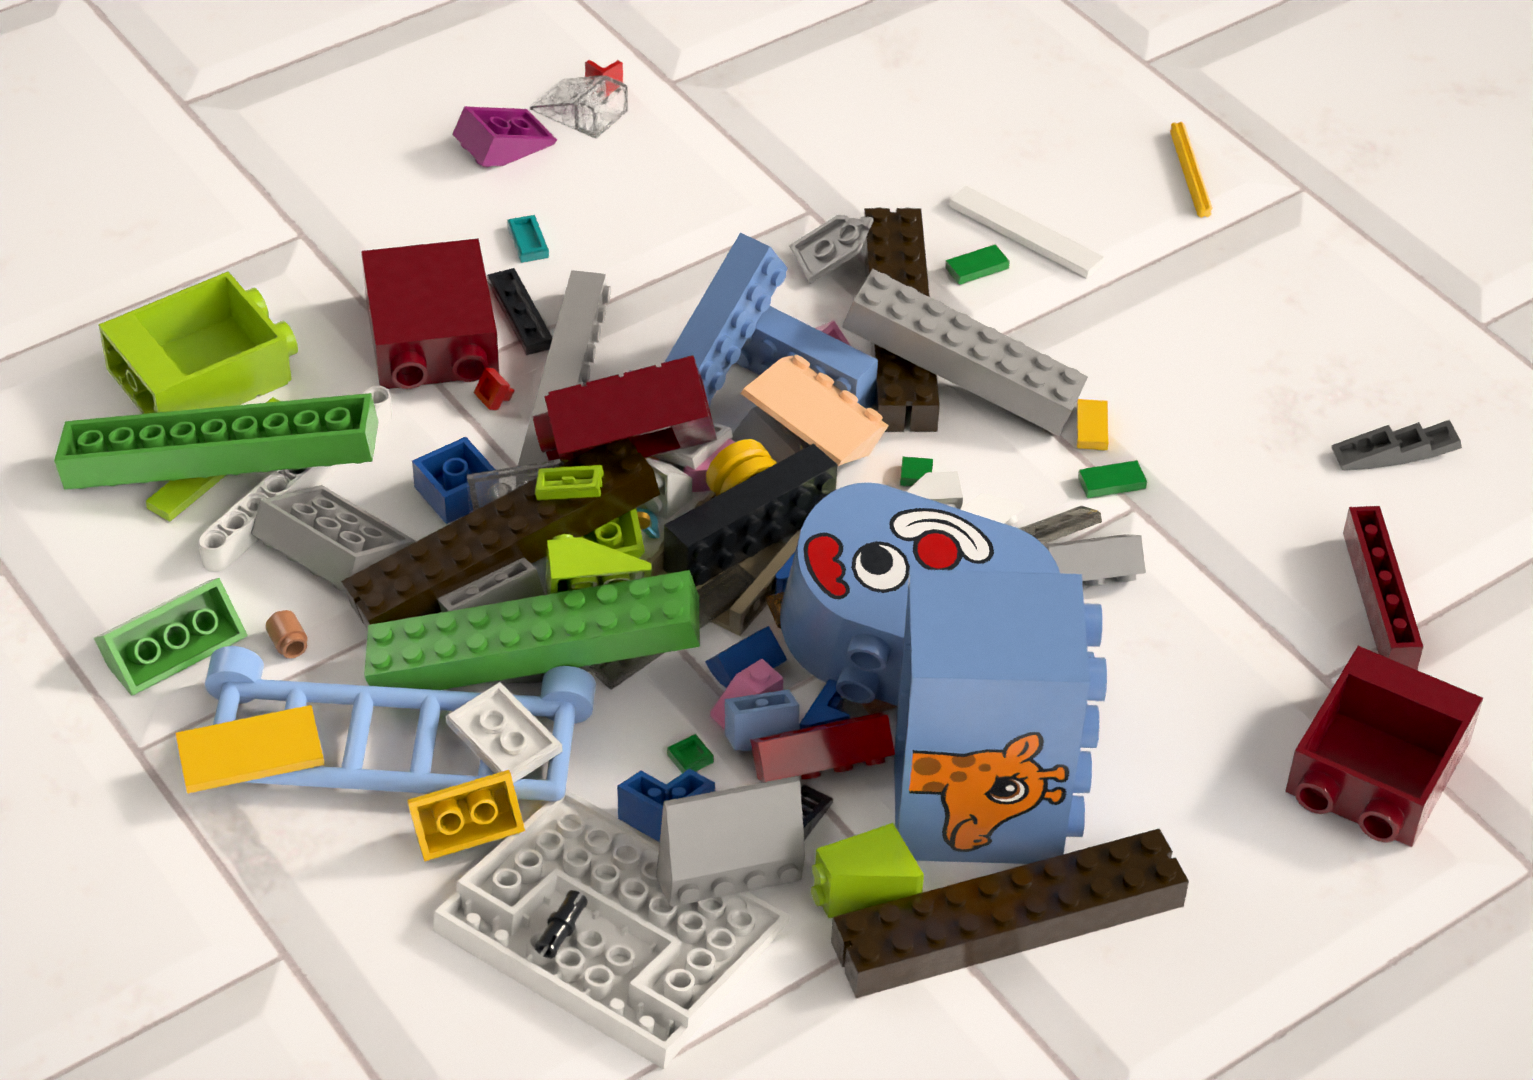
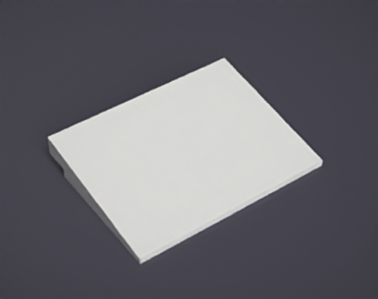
M566 789L565 795L561 800L548 801L524 822V832L508 836L457 881L456 892L434 911L433 931L660 1068L665 1069L789 923L790 915L748 891L670 907L656 878L659 842ZM575 890L580 892L574 905L576 902L578 903L582 895L587 898L588 904L576 920V928L573 934L565 938L553 959L543 957L549 944L544 947L540 954L535 950V944L546 930L549 916L551 913L557 912L568 891Z

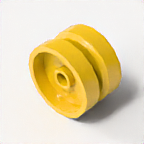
M753 439L740 440L728 445L711 461L706 472V483L710 490L718 496L777 464V462L771 458L760 442Z

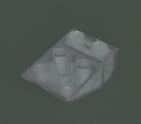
M606 75L561 79L530 105V110L597 139L628 112V85Z

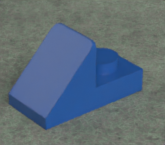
M832 679L827 681L799 723V729L851 718L849 714L841 711L844 699L841 698V695L836 690L837 681Z

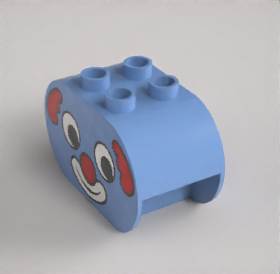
M879 483L851 484L841 487L824 497L812 509L802 526L781 603L780 624L782 634L790 652L799 664L823 682L827 683L829 679L837 681L836 690L842 697L856 703H870L874 699H878L898 706L909 569L1060 573L1047 548L1034 536L1021 529Z

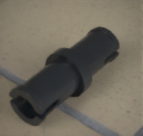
M575 890L568 891L557 912H553L547 920L548 926L535 944V950L539 954L549 944L543 957L553 959L565 938L573 934L576 928L575 922L588 904L587 898L582 895L578 903L576 902L574 905L580 892Z

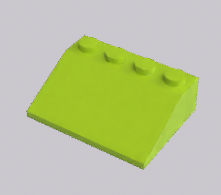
M563 534L555 536L553 540H547L545 577L547 594L651 577L652 566L650 562L582 537L573 538L572 535Z

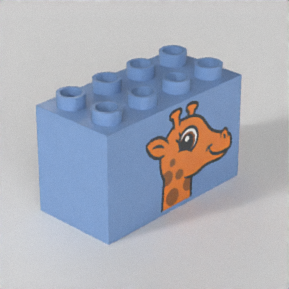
M909 569L894 747L895 827L916 861L1029 864L1064 854L1066 837H1083L1085 826L1084 796L1073 795V793L1089 794L1091 791L1092 756L1090 751H1081V748H1097L1099 708L1098 705H1088L1087 701H1105L1107 663L1106 658L1095 657L1094 652L1088 651L1087 648L1100 647L1103 617L1101 604L1084 603L1082 574Z

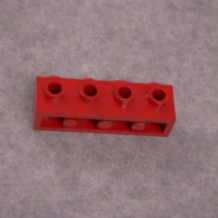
M880 712L750 739L757 779L762 782L800 775L802 780L820 777L823 770L833 768L835 773L850 771L854 769L853 764L865 762L867 766L878 765L886 762L885 757L895 755L889 717Z

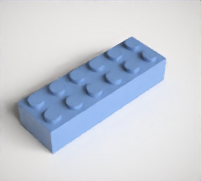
M741 232L665 362L694 355L703 380L709 408L711 405L710 401L716 391L720 390L724 385L726 374L731 365L738 361L745 341L753 335L759 317L769 308L773 293L784 282L788 269L770 246Z
M769 306L761 314L753 335L745 341L741 348L740 357L736 362L738 365L761 375L781 358L798 355L806 359L810 363L809 368L816 373H824L833 379L835 387L841 391L846 390L854 394L858 398L857 403L864 408H871L875 405L877 359L772 306Z

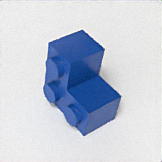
M688 769L665 784L640 770L617 786L618 819L660 843L664 801L715 792V782Z

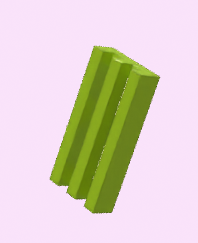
M602 465L539 469L535 488L537 500L600 497L601 477L604 475Z

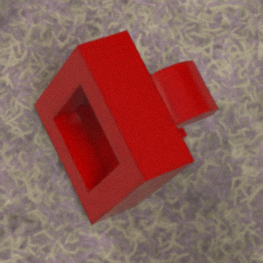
M485 368L473 393L489 410H499L503 401L511 400L515 390L509 388L510 384L495 368Z

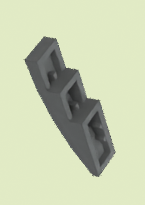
M1449 419L1424 429L1420 422L1392 431L1390 426L1386 425L1333 444L1331 448L1342 470H1358L1402 465L1461 449L1462 445Z

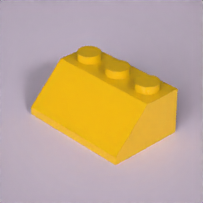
M510 770L407 800L424 862L525 831Z

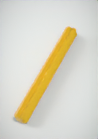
M1173 122L1170 125V134L1196 213L1201 218L1204 216L1209 217L1212 214L1211 210L1213 207L1185 124L1183 122Z

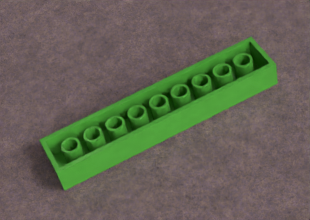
M371 393L65 421L54 462L64 489H85L87 487L116 486L164 480L175 481L186 478H207L219 475H238L241 473L270 472L318 466L329 467L351 463L361 464L373 462L379 421Z
M690 570L372 624L368 625L364 677L369 686L444 690L546 673L550 669L559 666L582 667L700 647L699 595Z

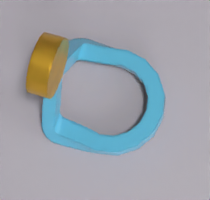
M636 508L640 529L652 539L660 538L658 520L655 514L647 509Z

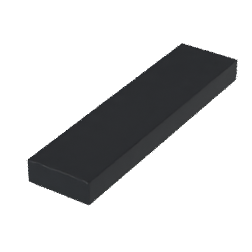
M515 268L487 274V282L526 356L549 350L553 337Z

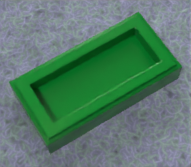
M994 244L946 260L945 268L960 285L1009 269L1010 261L998 246Z
M1137 460L1079 469L1078 479L1087 498L1143 490L1147 486V480Z

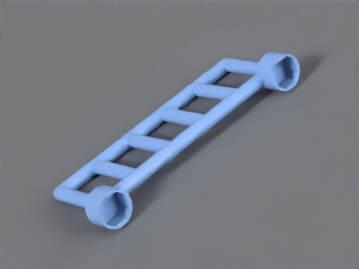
M226 646L215 650L211 655L205 688L211 696L218 699L213 725L234 721L238 704L248 703L254 699L286 701L284 710L306 706L307 702L353 705L341 768L317 766L245 781L243 783L428 794L495 774L481 759L478 776L430 773L440 711H454L480 695V692L261 679L264 663L255 652L238 646ZM573 666L555 667L544 674L540 696L512 694L533 716H543L554 721L552 735L562 744L563 752L549 760L546 780L520 779L514 783L517 799L559 801L564 797L574 724L587 720L593 712L596 682L587 671ZM373 706L420 709L410 772L362 769Z

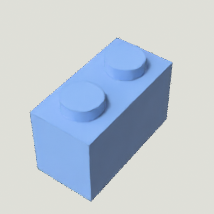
M789 689L725 699V735L734 750L750 751L752 750L750 739L799 729V704Z

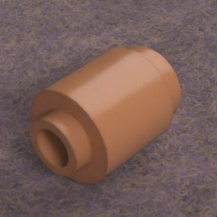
M289 610L273 613L267 620L265 629L278 653L286 658L299 657L307 649L308 638L296 615Z

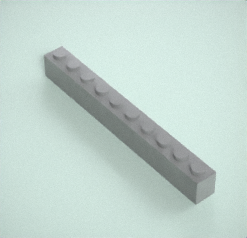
M571 270L516 469V489L537 478L539 469L556 468L564 464L563 461L550 464L546 452L542 453L534 428L533 415L548 412L544 396L549 395L548 392L578 384L585 386L583 383L589 382L590 365L588 364L589 362H594L596 353L594 342L599 343L601 325L599 323H604L606 306L604 303L609 304L611 286H606V274Z

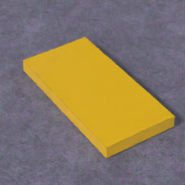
M312 705L175 733L187 794L325 765Z

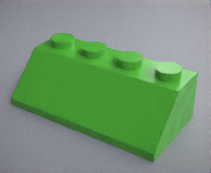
M220 578L207 580L94 637V640L108 668L130 695L133 696L211 656L215 650L230 646L248 637V634Z

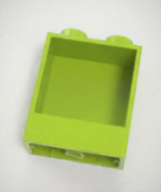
M229 271L98 324L106 369L116 382L121 385L124 392L142 414L244 404L255 399L257 395L262 396L287 385L292 380L289 357L298 353V344L290 326L283 320L274 324L269 318L268 308L261 293L255 287L245 291Z

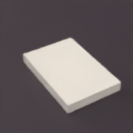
M501 682L445 716L446 724L495 774L510 770L513 784L563 752L562 744Z

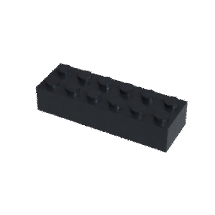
M812 444L664 524L663 570L667 574L690 570L694 584L697 587L698 585L705 584L709 579L723 571L730 570L741 561L755 556L759 551L773 543L780 542L791 533L801 530L812 509L824 497L836 490L838 464L815 444Z

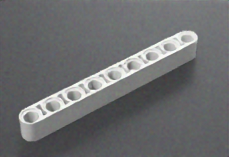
M371 386L361 394H372L379 421L378 433L392 419L390 392L383 386ZM342 464L329 467L318 466L272 471L201 534L199 546L204 568L212 572L225 570L259 540L251 532L260 500L319 486Z

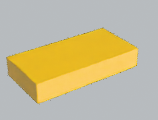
M1078 399L1076 406L1077 448L1108 450V401Z

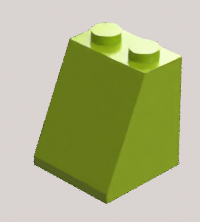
M894 823L816 849L815 864L812 865L814 886L811 887V895L816 906H822L828 918L922 893L924 873Z

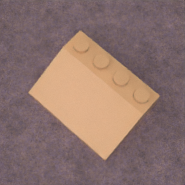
M798 355L781 358L743 388L740 393L809 445L815 444L836 462L838 466L869 456L889 426L882 421L883 417L881 414L871 408L866 409L857 403L858 398L854 394L846 390L841 391L835 387L833 379L824 373H816L809 368L810 363Z

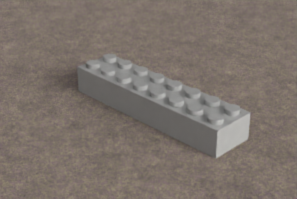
M872 269L855 297L842 325V328L1058 436L1065 426L1088 379V376L1080 373L1077 369L1070 368L1054 360L1049 355L1042 354L1026 346L1024 343L998 332L995 328L988 327L972 319L970 316L960 313L944 305L942 302L934 300L918 292L916 289L906 286Z

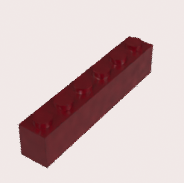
M1349 507L1343 536L1378 654L1417 670L1424 646L1381 507Z

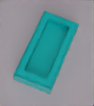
M535 215L507 219V227L521 263L549 258V249Z

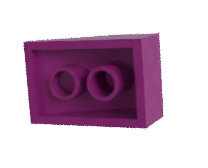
M464 106L452 133L460 142L461 147L468 150L475 158V161L483 167L507 165L552 146L557 141L528 109Z

